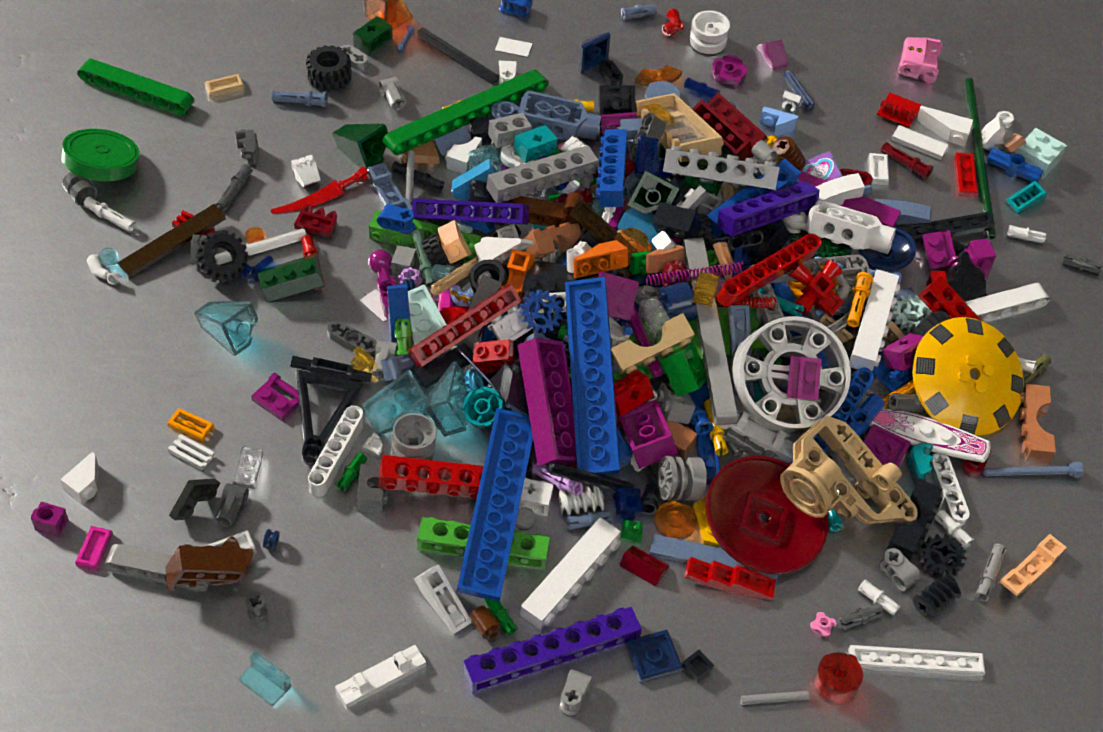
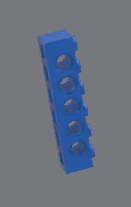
M605 129L604 137H601L596 199H600V207H623L627 159V129Z
M786 159L776 165L779 167L776 190L800 182L801 172ZM746 186L707 214V217L710 218L709 222L712 224L710 226L712 228L711 233L717 239L730 236L717 227L718 210L776 190Z

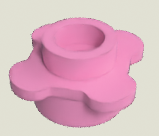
M819 612L816 615L815 621L811 622L810 627L818 635L829 636L832 627L836 626V620L825 616L823 612Z

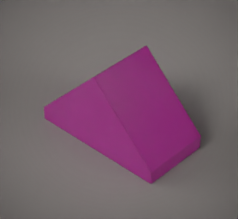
M783 39L757 45V49L772 70L788 65Z

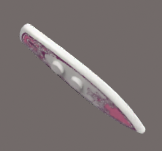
M883 408L869 425L872 427L875 424L910 441L909 446L912 447L923 442L933 444L931 452L984 463L990 454V441L911 412L892 411Z

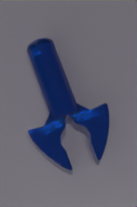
M268 255L252 267L246 264L242 271V279L252 274L247 278L248 283L258 282V273L272 263L273 258Z

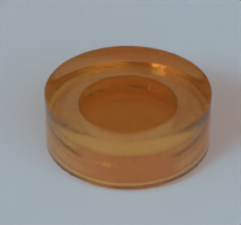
M252 227L245 233L248 244L265 240L264 231L259 227Z

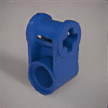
M501 0L499 10L505 14L524 18L528 16L533 0Z
M386 204L377 218V223L384 229H390L402 234H410L415 230V223L413 222L414 213L410 209Z

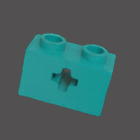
M546 125L516 135L513 150L527 163L554 153L558 138Z

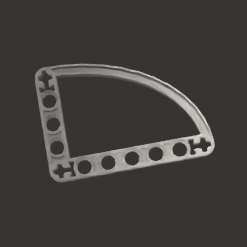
M857 254L815 258L804 262L805 266L810 268L813 276L822 271L820 265H825L828 260L841 263L845 267V269H842L843 276L855 275L860 272L870 274L866 259ZM787 272L770 283L797 280L790 277V273ZM770 283L762 287L767 294H762L759 290L752 293L757 299L759 296L761 298H776ZM777 298L776 305L773 308L774 311L758 308L765 324L784 317ZM850 311L833 324L827 326V328L835 335L848 326L847 319ZM773 330L772 337L775 340H780V333ZM786 330L788 343L801 344L804 335L792 337L790 331Z

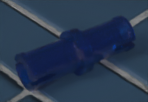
M687 78L684 83V88L696 92L699 96L703 95L712 99L718 92L720 93V90L707 86L705 82L700 83L691 78Z

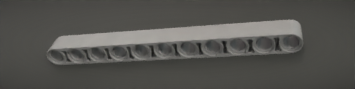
M683 239L686 269L690 271V269L694 270L695 268H709L704 239ZM708 269L707 279L705 278L704 270L703 279L701 278L699 270V280L697 279L696 270L695 280L691 271L692 280L690 281L688 276V282L694 295V299H692L693 306L696 305L697 319L695 320L714 423L716 426L737 424V410L712 279L709 277Z

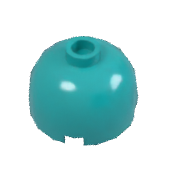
M480 387L481 389L469 392L464 399L462 407L465 418L470 424L479 429H489L493 426L496 408L505 410L504 402L499 393L494 389Z

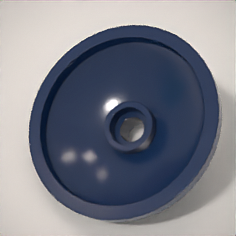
M895 228L894 240L888 254L869 248L858 249V253L866 259L868 266L881 271L900 270L908 266L915 257L916 244L913 238L907 232Z

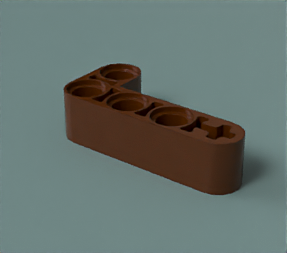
M572 192L567 195L566 203L524 196L511 199L510 203L529 205V224L547 227L555 225V227H559V225L570 222V224L579 223L569 212L584 198L581 194Z

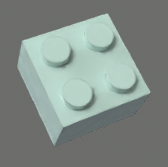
M1035 128L1025 139L1026 143L1019 147L1015 154L1022 155L1025 158V162L1044 170L1040 177L1044 179L1061 161L1067 145Z

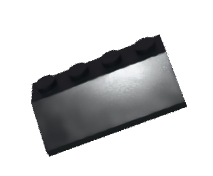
M536 261L526 272L521 292L529 298L530 292L533 291L536 294V291L539 289L542 290V293L549 290V293L566 292L565 282L598 278L599 273L574 278V273L567 271V265ZM561 297L556 298V301L561 300L560 304H565Z

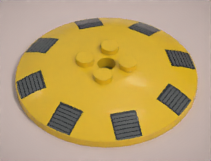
M952 318L931 328L921 339L915 351L912 366L915 391L922 406L933 420L976 436H983L1001 429L1016 414L1021 403V393L1024 390L1022 366L1011 343L993 326L974 318ZM970 370L976 372V380L971 378Z

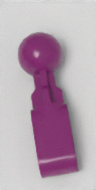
M378 249L370 254L368 265L374 273L378 274L376 281L384 316L388 319L387 286H394L396 282L394 277L389 274L392 261L391 254L386 250Z

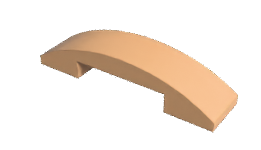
M1049 534L1020 565L1006 574L1000 580V583L1016 596L1020 595L1053 565L1067 547Z

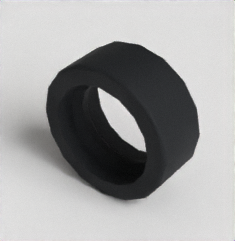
M492 259L476 263L469 273V281L474 293H476L479 286L477 283L478 277L486 271L498 272L500 276L499 282L502 283V286H505L508 277L503 265Z

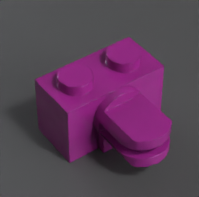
M989 239L970 241L968 249H965L964 252L969 253L972 263L982 271L985 280H987L994 264L996 253ZM954 256L948 261L950 268L957 265L958 256Z

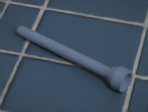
M1071 462L1067 466L985 468L982 473L984 476L1067 474L1072 478H1082L1083 464L1082 462Z

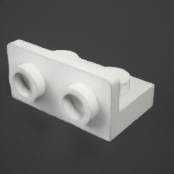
M515 305L508 310L509 314L504 317L500 315L492 320V324L488 326V329L493 330L498 340L510 339L514 341L533 329V327L526 329L528 323H522L521 321L524 319V316L519 315L523 308Z

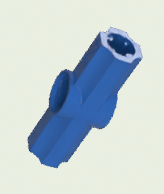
M994 147L986 160L1004 169L1005 174L1009 177L1016 178L1020 176L1031 182L1036 181L1038 183L1044 171L1025 162V158L1020 154L1009 155Z
M870 394L859 408L852 411L851 418L847 421V424L860 437L861 434L868 431L870 423L885 407V402L880 396Z

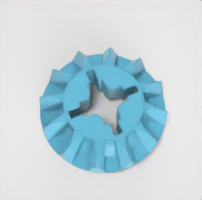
M475 369L466 371L464 385L467 388V392L485 387L481 375Z

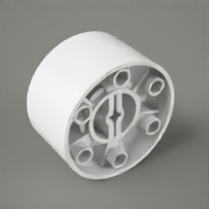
M796 316L773 320L748 336L736 349L729 366L735 405L741 414L743 411L749 413V420L775 433H778L780 430L789 434L812 427L817 421L823 420L827 416L831 417L845 400L851 380L849 358L839 338L823 324L809 318ZM773 330L780 333V340H775L772 337ZM786 330L804 335L801 344L788 343ZM757 338L760 339L769 351L764 361L746 355L749 347ZM820 351L823 352L829 364V369H822L821 367L819 388L830 392L823 410L815 401L789 399L787 394L781 392L775 386L777 384L783 388L788 387L790 365L773 364L777 358H791V356L817 358L816 355ZM749 363L756 366V373H751L748 370ZM759 380L760 387L765 395L754 403L748 393L745 382ZM766 401L773 404L774 409L772 412L766 410ZM781 404L794 405L797 424H788L776 420ZM808 406L814 410L813 417L808 416L806 413Z

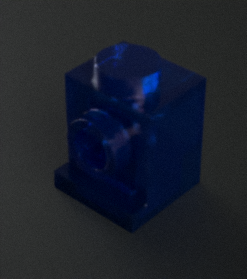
M620 487L613 494L616 517L634 521L643 512L640 489Z

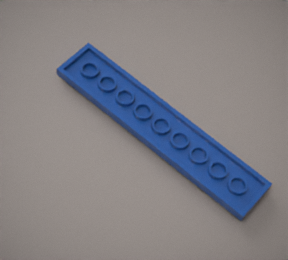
M599 277L565 282L577 469L601 475L620 473L606 278Z
M496 408L456 592L500 602L533 441L529 415Z

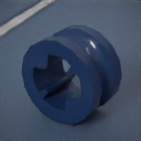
M267 529L263 540V548L271 547L272 550L276 549L279 542V531L272 532L271 529Z

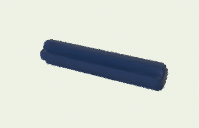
M791 70L785 71L784 79L794 93L802 97V104L806 110L813 109L815 103Z

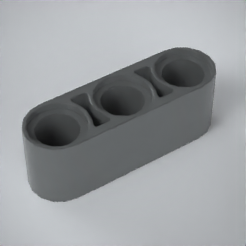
M648 113L643 117L629 153V160L642 169H647L652 164L666 127V123L653 113Z

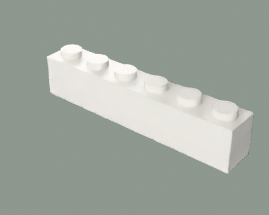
M876 269L870 295L866 302L849 361L851 368L859 370L866 367L873 371L874 366L878 367L881 359L878 351H883L885 341L882 340V337L886 338L889 326H886V323L890 324L893 315L890 309L895 307L897 298H894V295H898L901 285L897 283L899 275Z
M599 518L521 605L520 617L540 631L545 626L549 627L555 620L559 610L563 611L567 607L569 599L580 592L582 584L586 580H591L595 574V569L599 565L603 566L609 553L611 551L615 552L621 544V531L602 518Z

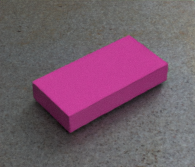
M91 526L75 561L77 567L98 570L113 536L112 530Z

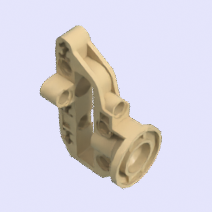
M827 416L823 420L817 421L793 444V463L781 474L780 483L789 500L807 515L815 518L824 517L833 508L839 516L842 514L847 519H852L855 516L867 525L887 522L903 525L914 521L918 515L917 508L897 483L902 477L899 467L893 463L882 465L847 423ZM817 433L832 451H836L845 462L846 468L856 478L857 482L854 484V487L842 474L838 464L830 459L813 439ZM863 498H872L880 507V510L875 513Z

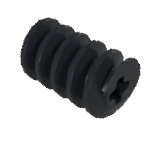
M945 573L937 581L927 586L925 590L913 597V604L920 614H928L934 617L937 615V612L943 610V607L946 608L949 606V603H953L955 598L961 597V590L956 580L950 574Z

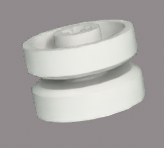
M703 11L696 14L692 20L690 44L695 50L704 54L720 53L727 45L730 29L729 20L726 16L716 11Z

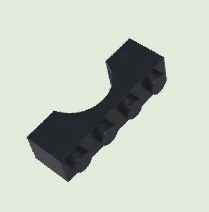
M920 478L918 479L910 497L918 511L917 521L907 526L897 525L886 550L890 548L898 549L909 561L912 556L917 557L922 546L918 544L919 540H925L929 531L925 527L927 523L932 524L936 515L933 510L934 508L939 509L943 497H940L943 488Z

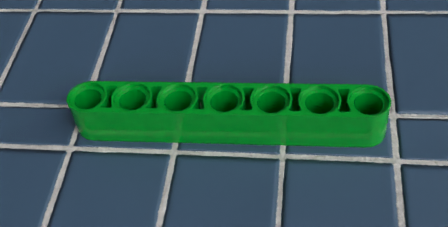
M91 58L87 59L77 71L79 78L87 83L178 115H184L194 103V97L186 91Z

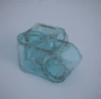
M495 145L484 146L469 152V161L472 168L488 159L494 165L501 163L499 151Z

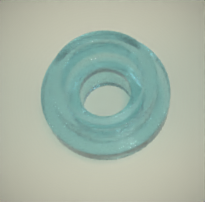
M104 248L99 253V259L105 265H115L118 262V253L113 248Z

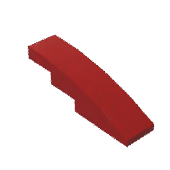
M690 557L687 560L684 579L729 593L772 600L774 596L775 579L740 565L732 568L717 561L709 564Z

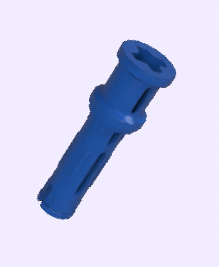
M690 392L688 394L696 406L690 422L695 425V431L698 435H708L713 429V423L707 419L706 411L699 407L693 394Z

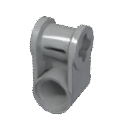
M895 548L886 550L884 558L879 565L880 570L899 590L905 591L921 579L920 571L901 551Z
M573 669L569 671L560 702V710L563 714L574 716L579 712L583 700L589 691L592 676Z

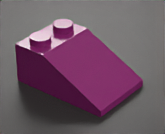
M656 399L639 405L622 417L618 415L639 469L661 461L664 456H675L678 454L672 434Z

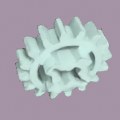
M908 295L907 299L901 296L900 301L896 300L895 307L891 310L893 312L891 319H895L894 323L896 325H901V330L906 328L907 333H910L924 319V315L926 318L933 314V312L922 300L918 299L917 295L915 298Z

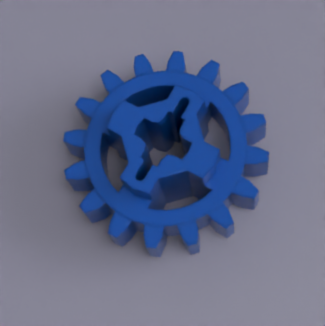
M539 289L536 291V294L533 291L530 292V298L524 297L523 300L526 303H522L519 306L523 308V311L519 313V315L524 316L521 322L528 323L526 329L533 327V333H537L539 329L541 334L546 333V329L549 332L553 331V326H559L557 320L563 319L559 315L563 308L558 307L561 300L555 301L556 294L549 296V290L542 293V290ZM540 309H543L544 312L540 315L538 311H540Z

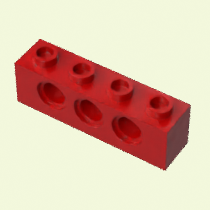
M941 275L918 295L933 313L944 311L951 319L967 317L981 320Z

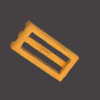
M180 408L177 409L167 422L169 428L204 443L205 437L210 435V430L213 431L215 428L213 423ZM178 416H181V417H183V418H185V419H187V420H189V421H185V420L179 418ZM194 423L205 427V429H203V428H201V427H199V426L194 425Z

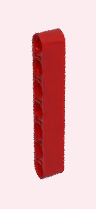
M812 233L807 234L726 281L717 294V301L721 305L729 307L791 271L801 261L804 263L811 259L821 246L820 237Z

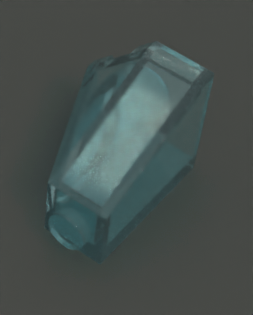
M208 302L194 312L200 327L233 356H237L251 345L253 339L251 333L259 319L251 302Z

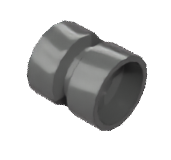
M72 172L64 177L62 186L76 204L84 206L83 203L87 197L90 196L95 199L97 196V189L89 179L80 177Z

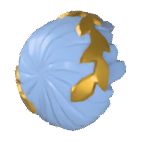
M453 285L449 289L451 298L457 306H470L475 295L472 289L462 291L458 285Z

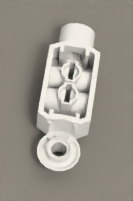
M823 200L815 203L808 216L801 212L781 219L788 232L800 233L801 230H804L808 233L816 234L820 238L831 239L836 244L844 243L857 250L869 248L885 254L889 253L896 232L895 228L882 225L876 216Z

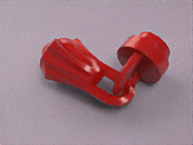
M670 9L666 17L671 22H666L662 27L664 35L672 36L675 32L682 31L685 28L677 9Z

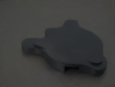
M961 252L958 255L957 265L949 270L952 280L946 282L965 302L987 296L984 274L972 263L968 252Z

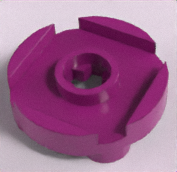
M724 55L722 59L718 60L717 58L713 62L712 74L716 82L738 86L746 77L747 65H744L739 57Z

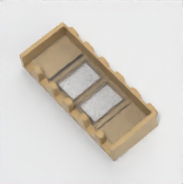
M675 93L635 101L637 119H643L646 114L653 113L666 123L660 142L667 149H671V146L683 147L682 151L690 152V149L701 150V154L708 155L709 152L720 153L721 156L722 136ZM687 156L679 158L680 162H690Z

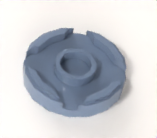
M657 81L651 83L646 88L645 99L673 93L680 98V91L670 82Z

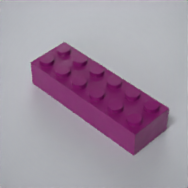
M533 338L519 344L518 351L537 465L548 466L549 463L554 462L572 466L577 464L572 388L563 341Z

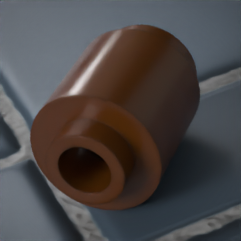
M482 605L471 612V622L483 639H493L499 635L501 624L489 608Z

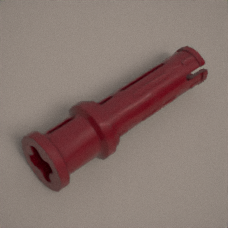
M885 142L881 148L882 153L905 165L910 172L919 174L924 180L928 179L933 171L934 166L923 163L918 157L913 158L888 142Z

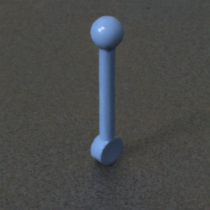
M413 26L407 27V33L402 42L397 45L399 51L403 50V45L409 34L414 32Z

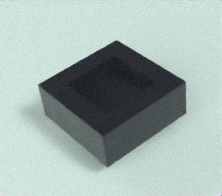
M697 650L682 662V667L696 681H699L713 670L714 664L700 650Z

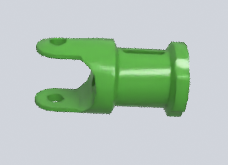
M397 319L395 322V338H397L398 343L396 354H409L407 350L412 347L411 337L413 336L411 323L408 319Z

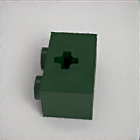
M378 16L353 33L354 47L368 56L393 39L392 25Z

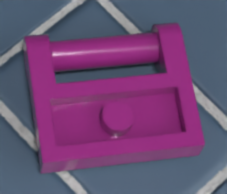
M277 373L271 374L268 381L251 395L253 402L281 421L285 420L299 406L298 390L283 381ZM278 386L294 398L289 400L273 388Z

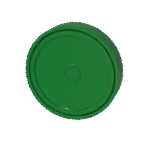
M82 129L72 132L64 138L61 160L69 171L80 177L95 181H118L128 178L136 172L139 161V148L134 141L120 133L105 129Z

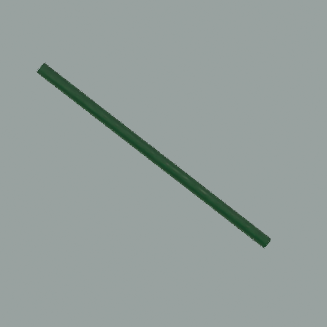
M967 78L964 82L969 117L973 120L971 131L983 213L990 212L994 221L974 82L972 78ZM995 229L986 231L987 239L990 241L996 239Z

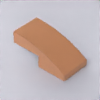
M677 245L666 251L659 248L646 254V273L662 272L667 262L674 263V260L684 263L685 247Z

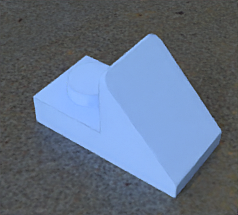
M763 107L759 124L775 128L773 136L778 137L795 131L798 116Z

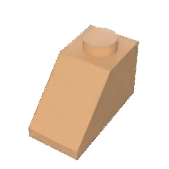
M456 220L438 228L441 246L450 264H454L472 255Z

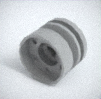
M417 413L405 414L398 418L393 426L391 455L432 460L437 433L433 421Z
M679 456L662 457L657 477L661 498L663 500L673 499L675 501L681 499V497L685 501L701 500L705 493L707 481L706 467L703 459L690 456L684 457L683 460Z

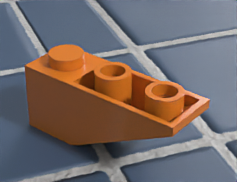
M617 240L596 245L573 259L574 278L627 267L628 248Z

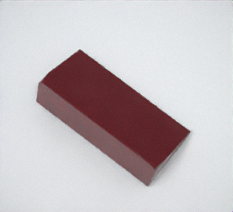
M634 545L623 554L620 562V567L654 586L661 581L670 567L668 564Z

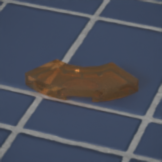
M669 65L658 70L643 68L635 78V83L643 86H649L657 81L673 83L682 76V71Z

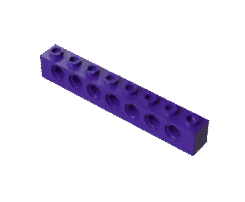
M632 607L619 608L607 615L600 614L585 622L578 621L566 628H556L550 633L544 635L537 634L522 642L515 641L503 648H493L485 654L469 656L466 660H463V671L471 692L474 694L625 645V641L641 637L642 628ZM611 626H616V627H618L619 629H612V628H610V627H611ZM590 633H596L598 636H592ZM574 639L577 642L571 643L568 640ZM554 646L557 649L551 650L547 647ZM527 653H534L535 656H532V657H531V656H528V655H526V654H527ZM506 660H513V661H515V662H514V663H507V662H505V661H506ZM490 666L494 669L485 670L484 667Z

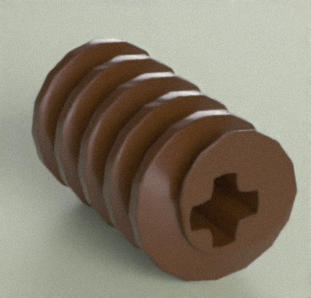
M786 136L778 138L772 145V149L777 153L778 160L781 162L786 159L795 168L802 171L806 165V159L794 140Z

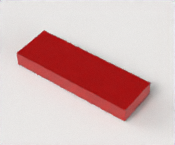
M956 152L954 159L958 196L976 198L978 190L974 154Z

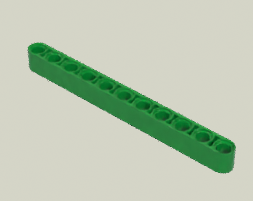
M531 70L392 130L383 137L382 142L394 155L403 154L470 124V118L491 115V107L499 101H509L516 104L521 101V98L527 91L541 93L548 87L549 81L537 70Z

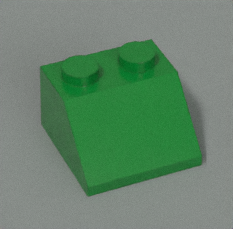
M693 341L683 348L674 350L660 360L662 371L667 374L670 380V388L676 393L677 397L700 389L707 381L703 361Z

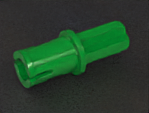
M363 453L356 454L351 463L344 467L343 474L335 483V486L341 491L343 489L346 492L352 481L358 478L360 464H365L367 461V457Z
M484 600L487 607L500 622L506 636L511 635L510 631L515 633L518 630V627L508 615V609H504L498 601Z

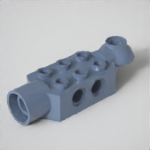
M527 91L523 95L520 107L509 101H499L491 107L494 119L523 113L531 124L532 129L546 125L558 139L566 141L572 136L574 138L582 137L596 141L601 119L600 115L587 113L582 102L533 91Z

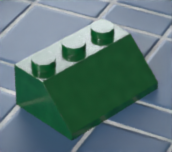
M317 253L262 269L258 273L261 290L268 302L324 286Z

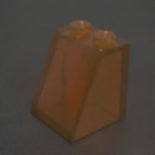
M364 0L365 16L369 20L376 16L380 17L392 25V30L413 19V15L403 0Z

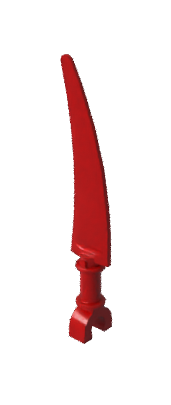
M362 167L344 181L340 180L338 183L334 180L324 188L305 198L271 209V213L299 211L309 204L315 207L343 195L345 193L343 190H346V187L368 180V171L365 167Z

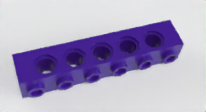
M803 181L718 210L717 227L727 234L735 236L811 209L819 201L820 189Z
M413 198L412 211L414 218L521 225H528L529 205Z

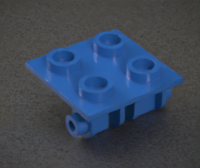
M883 352L879 354L881 355L878 367L874 366L872 372L891 392L913 379L912 367L905 371L888 368L885 364Z

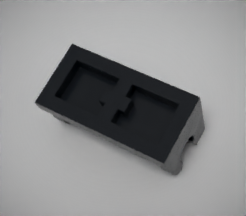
M471 179L466 198L467 201L496 203L486 188L487 182Z

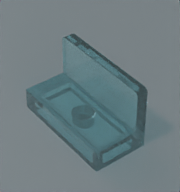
M255 651L249 657L251 666L240 676L239 680L268 704L274 706L291 688L290 677Z

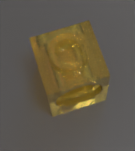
M699 273L694 290V303L712 307L719 276L711 273Z

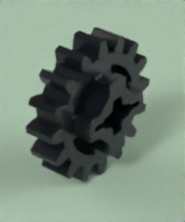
M936 534L934 539L929 536L927 541H923L918 554L921 556L919 562L925 563L923 569H930L931 576L937 573L939 578L947 573L953 574L956 577L965 566L967 557H965L966 550H960L962 543H954V537L949 540L947 534L943 538Z

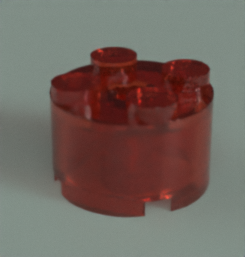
M842 652L827 654L823 656L816 671L813 682L814 689L819 697L822 696L829 704H848L858 693L863 681V670L857 657L853 654Z

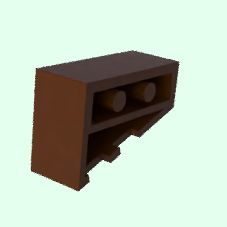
M185 544L177 548L165 567L168 591H174L175 586L189 585V588H197L196 584L211 582V586L239 583L247 572L244 548H235L233 546L223 548L211 545L200 547Z

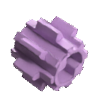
M412 267L404 268L401 275H398L400 285L404 284L403 281L405 279H413L415 288L422 284L420 271L414 270Z

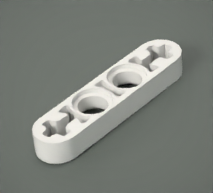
M936 453L933 455V461L930 462V465H932L931 472L936 486L943 488L940 494L943 497V505L946 512L963 526L969 518V509L949 457ZM947 477L951 480V483L945 484L941 478ZM947 495H955L958 501L949 500Z

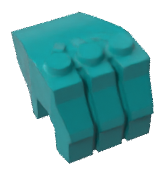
M923 442L913 445L912 450H910L907 464L916 484L919 478L926 481L925 474L931 473L932 465H930V462L933 461V456L930 453L933 444Z

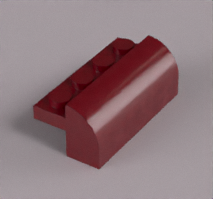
M719 92L707 104L701 99L692 108L695 113L722 136L723 145L735 156H739L738 159L741 161L753 157V146L758 141H765L768 138L765 133Z

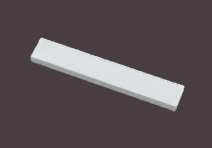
M850 645L849 647L850 669L984 677L985 675L983 653Z

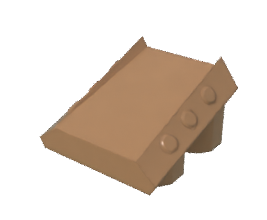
M433 140L409 150L415 152V170L420 165L428 168L440 165ZM407 152L399 156L401 163L407 166Z

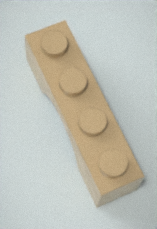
M682 313L663 324L662 338L658 344L642 347L636 345L631 340H627L610 349L612 361L619 374L626 372L628 375L638 369L637 366L643 363L645 366L651 364L656 360L655 357L661 354L663 357L673 352V348L680 346V348L687 346L691 343V339L695 334Z

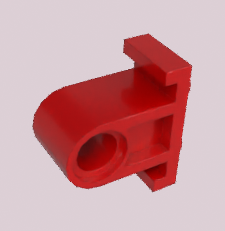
M506 339L474 343L473 363L476 365L485 363L496 370H500L504 363L513 364L515 354L513 341Z

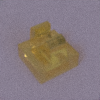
M357 346L353 350L355 357L350 362L353 365V369L363 371L366 368L371 371L374 366L373 357Z

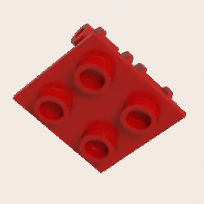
M889 92L886 99L882 100L877 115L910 127L922 104Z

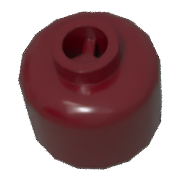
M674 260V263L667 262L661 274L667 272L674 273L679 270L681 272L683 270L686 271L687 269L684 268L686 264ZM673 274L672 283H670V277L668 275V284L666 283V278L664 275V286L676 284L674 282ZM676 274V275H675V277H676V283H680V282H678L677 274Z

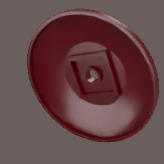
M747 456L728 463L712 480L707 491L705 505L710 530L718 544L730 557L751 570L773 575L796 572L810 564L821 552L828 533V516L826 514L824 517L815 518L807 515L789 500L783 491L780 478L781 474L790 464L767 456ZM760 514L767 517V523L760 520Z

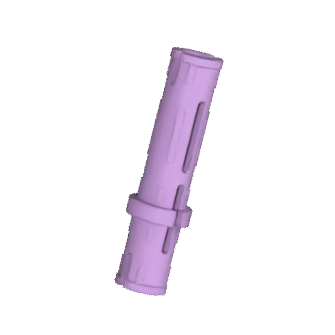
M534 464L532 468L534 475L555 484L558 489L568 491L573 495L577 496L582 492V483L551 475L547 472V466Z

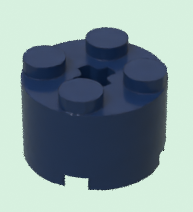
M684 281L658 289L661 298L659 307L661 312L666 313V321L682 313L688 322L697 319L696 305L693 306L692 301L694 295L687 282Z

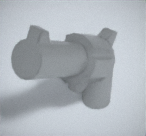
M841 274L836 278L840 286H836L835 290L837 291L836 294L844 300L853 288L849 286L847 280Z

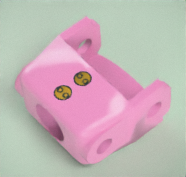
M906 38L901 53L899 73L916 81L932 84L938 76L937 57L940 56L943 44L940 40L931 38Z

